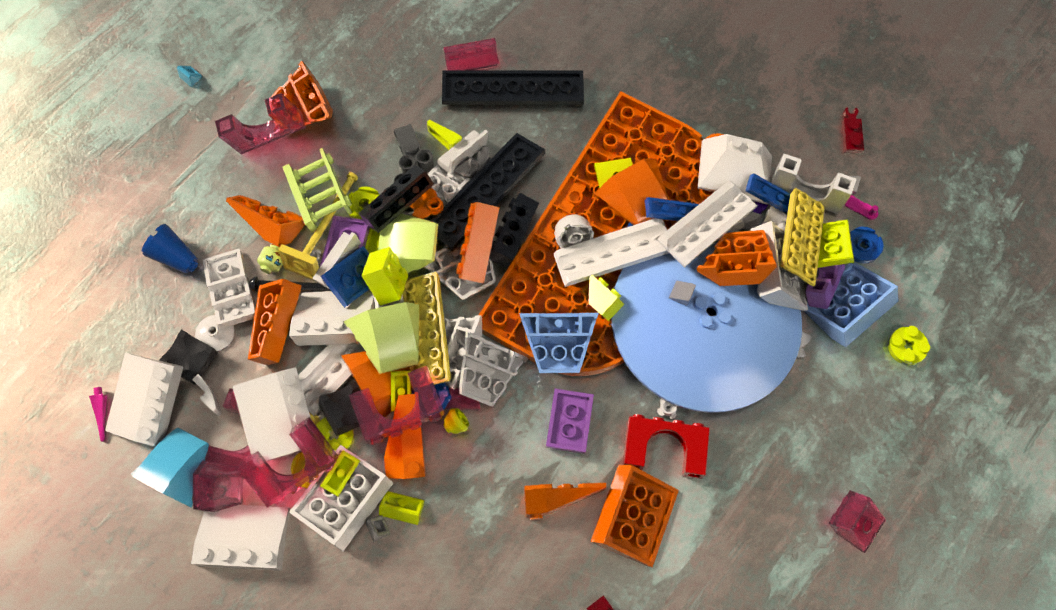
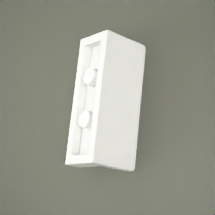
M473 130L438 159L437 164L449 174H452L455 168L468 160L469 157L474 156L477 151L482 149V146H486L489 131L485 130L479 134Z
M343 232L314 275L313 280L329 289L320 276L357 250L361 242L355 233L351 232L349 235Z

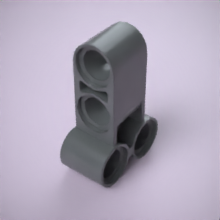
M408 124L393 129L403 155L399 159L401 173H406L414 165L426 172H430L434 167L432 153L427 149L421 150L412 125Z

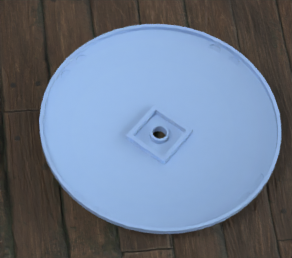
M720 239L685 268L670 253L623 268L614 289L621 295L620 300L624 305L611 318L614 339L624 362L647 389L671 404L684 409L707 413L741 409L758 402L779 386L791 370L798 355L802 337L801 310L769 304L759 297L757 293L758 284L719 286L697 272L696 268L705 263V257L714 252V246ZM676 281L696 285L687 306L669 299ZM713 308L716 311V316H709L706 309Z

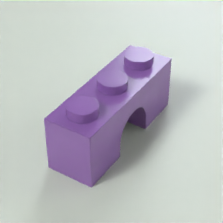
M845 264L819 268L816 285L813 287L808 284L806 289L808 306L828 309L845 270Z

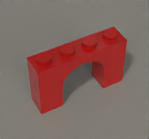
M639 414L629 416L623 465H633L643 470L649 439L658 434H668L675 437L683 447L682 476L702 479L706 475L710 428L704 427V424L701 423L688 425L680 420L668 422L660 417L647 419Z

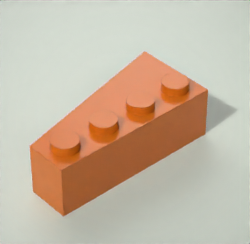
M479 202L471 203L468 223L464 232L465 241L460 252L462 259L461 263H458L456 274H459L458 278L484 283L500 207Z
M280 279L259 286L248 360L264 365L279 363L302 287L301 285L286 279Z

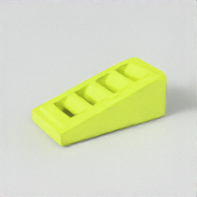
M431 120L427 121L428 132L448 150L462 140V136Z

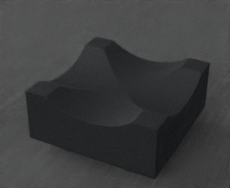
M181 329L173 345L159 361L183 366L181 377L195 385L196 383L192 379L197 374L203 375L218 352L210 345L203 343Z
M356 382L334 393L319 396L318 405L336 436L373 421L374 412L365 401Z

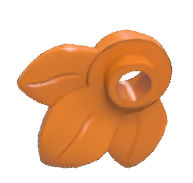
M430 188L410 207L414 209L413 217L424 219L430 215L440 214L443 211L444 204L437 197L436 191Z

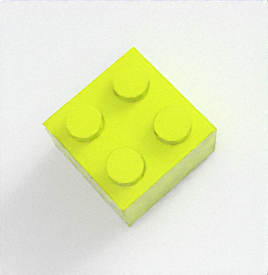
M391 247L370 253L361 275L380 306L401 300L408 279V273L401 266L397 254L392 251Z

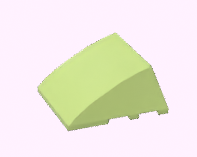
M401 213L380 231L378 250L391 247L407 273L419 270L435 261L438 224Z
M403 302L370 309L344 321V324L350 328L355 335L354 338L362 345L366 355L380 374L418 365V304Z

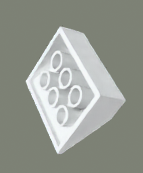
M772 221L752 228L751 231H765L769 247L777 265V268L761 284H758L757 293L759 297L769 304L802 311L808 310L804 281L799 276L780 267L785 232Z
M369 289L344 308L332 291L304 292L301 294L292 316L289 336L297 346L359 343L354 338L355 335L350 328L344 324V321L367 310L375 309L374 295Z
M125 353L105 431L135 442L157 446L166 437L183 366Z
M296 367L232 386L254 465L318 446Z
M340 445L289 513L338 549L344 551L390 489L393 482L382 472ZM344 450L359 459L360 462L337 497L321 488L320 484L340 452Z
M207 503L194 542L191 564L199 567L282 571L290 508Z

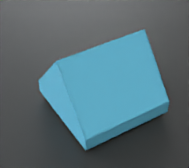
M191 66L177 67L179 78L190 87L202 78V75Z

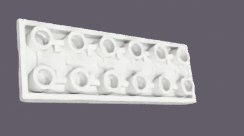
M729 180L664 232L657 241L685 268L757 208L758 205Z
M654 218L557 250L554 253V257L564 286L567 287L589 280L591 275L598 277L668 254L669 252L657 241L667 231L663 219Z
M360 343L327 345L298 375L308 411L313 416L321 410L318 405L319 396L339 391L353 377L341 355L365 351Z

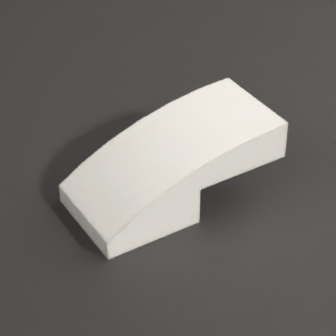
M197 374L192 380L205 392L200 399L219 416L221 409L215 393L209 384Z

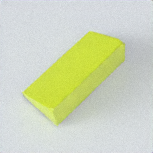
M411 370L391 371V412H395L398 395L411 394Z
M342 450L320 484V487L338 497L360 460Z
M387 491L379 505V515L418 525L425 500Z

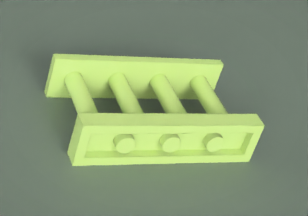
M323 148L319 149L322 159L299 170H293L290 164L283 166L303 221L311 232L316 231L318 219L344 207L349 215L352 214L349 207L352 203L348 195H344L332 166L334 160L331 154H326ZM326 165L327 173L304 184L299 182L301 176ZM332 179L333 187L310 198L305 197L307 190ZM336 193L338 194L340 201L315 213L314 211L311 212L310 208L313 207V204Z

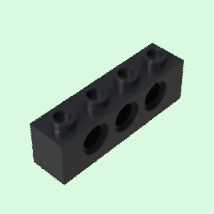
M414 165L358 214L369 228L379 233L435 184L425 170Z
M519 193L516 199L512 198L508 205L510 211H506L501 220L504 224L503 226L499 225L494 235L497 239L492 242L489 256L491 261L508 269L514 260L539 202L522 193Z

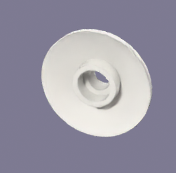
M212 315L199 323L195 337L219 352L226 349L232 343L235 329L233 325L219 329L216 315ZM212 329H216L214 334H210Z

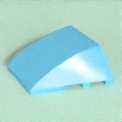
M176 428L159 442L131 475L155 490L192 508L194 502L192 501L193 492L198 487V482L196 481L199 471L203 469L209 443L180 428Z

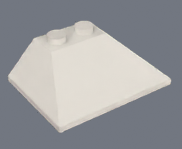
M725 134L703 139L698 189L715 192L731 180L752 201L768 204L745 190L749 177L753 173L771 182L772 155L762 142Z

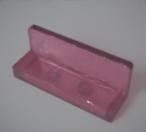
M495 38L443 47L447 70H478L499 66Z

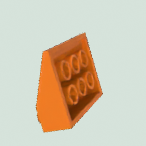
M618 465L591 542L606 550L653 568L679 490L633 465Z

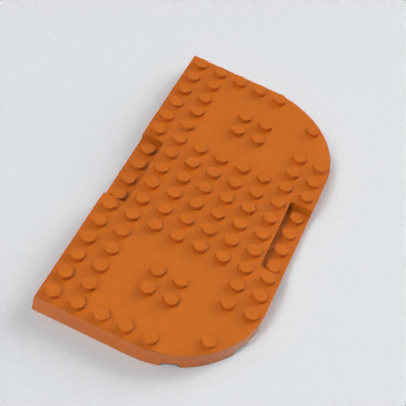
M620 91L479 313L482 316V334L510 350L528 357V360L536 364L519 313H599L589 304V280L567 287L564 286L554 257V253L561 249L554 235L556 224L565 216L572 214L581 215L590 223L594 232L593 238L627 228L629 221L623 218L621 213L614 208H610L608 203L600 197L598 199L594 196V193L599 189L594 167L595 163L631 158L632 164L642 159H656L669 200L695 204L702 203L714 193L698 189L702 135L689 125ZM663 219L667 230L678 222ZM622 269L595 278L598 280L601 277L609 284L606 288L611 291L615 288ZM600 313L598 314L580 373L558 374L591 376L607 372L624 363L614 339L611 319L608 321Z

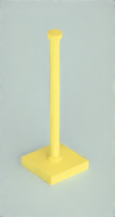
M352 172L347 174V180L342 186L345 196L353 182H356L358 176ZM338 194L333 203L340 201ZM336 211L323 217L303 252L283 244L280 246L278 251L284 269L313 280L319 265L317 258L310 256Z

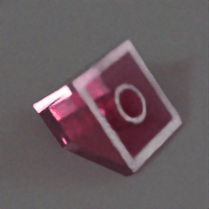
M202 461L193 473V509L216 512L242 504L243 467Z
M850 490L846 497L843 498L837 511L832 515L829 524L837 535L861 552L866 553L886 520L870 497Z

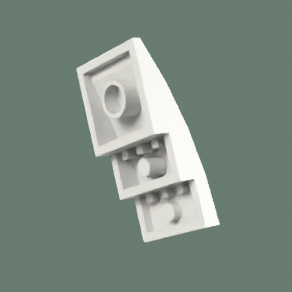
M240 248L203 259L207 288L210 291L211 302L215 310L219 329L254 319L256 308Z

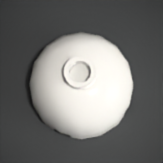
M572 214L559 220L556 224L554 235L557 244L562 249L593 239L594 232L587 219L581 215Z

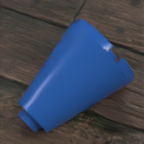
M162 224L155 230L158 233L147 238L142 247V254L147 258L181 272L192 273L198 266V258L168 225Z

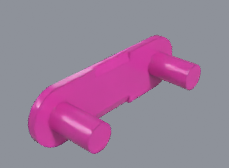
M853 195L849 197L844 205L869 220H874L879 215L878 206L864 203Z

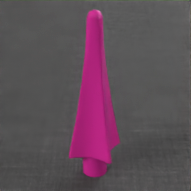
M102 387L93 388L94 395L89 396L97 421L100 441L104 442L108 395H103Z

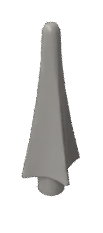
M482 146L481 152L477 151V161L480 162L477 173L491 158L489 157L490 153H488L489 147Z

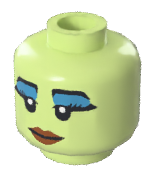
M270 245L263 248L257 259V263L261 266V271L267 274L280 271L283 265L278 251L280 247Z

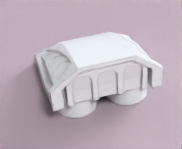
M438 164L428 174L435 184L431 188L436 191L437 197L443 201L444 207L471 180L455 171L449 174Z

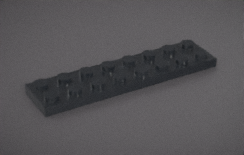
M442 70V105H584L583 70Z
M516 133L443 208V211L431 220V222L438 224L437 243L453 252L465 239L464 232L468 223L471 203L479 202L497 206L545 155V149Z

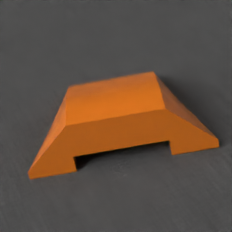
M303 61L298 64L300 67L295 73L288 76L289 80L283 87H279L265 103L280 133L332 118L333 110L319 82Z
M642 159L613 175L594 193V196L598 199L600 197L608 203L610 208L617 210L622 214L623 218L633 225L654 219L646 217L645 199L647 197L669 200L656 159Z
M756 230L724 234L714 246V252L708 254L705 257V263L699 265L696 269L697 272L719 286L761 284L777 268V265L769 247L765 231Z
M366 351L341 355L368 405L372 408L374 417L381 415L385 418L391 412V371L380 374L366 355ZM410 367L403 368V369H399V370H394V371L410 370Z

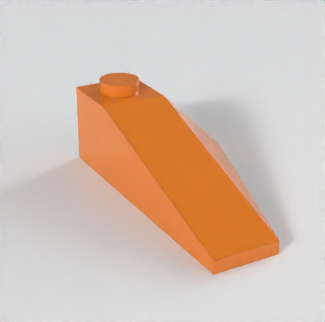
M242 195L226 198V202L264 240L272 245L280 247L282 244L292 243L305 226L303 218L296 213L290 211L283 213L277 211L278 207L261 206L260 201Z
M419 393L398 395L384 456L385 474L388 478L410 479L425 477L427 474Z
M582 483L577 485L578 488H574L570 484H562L557 486V488H553L552 484L524 486L526 517H530V520H541L543 516L552 514L605 491L606 483Z

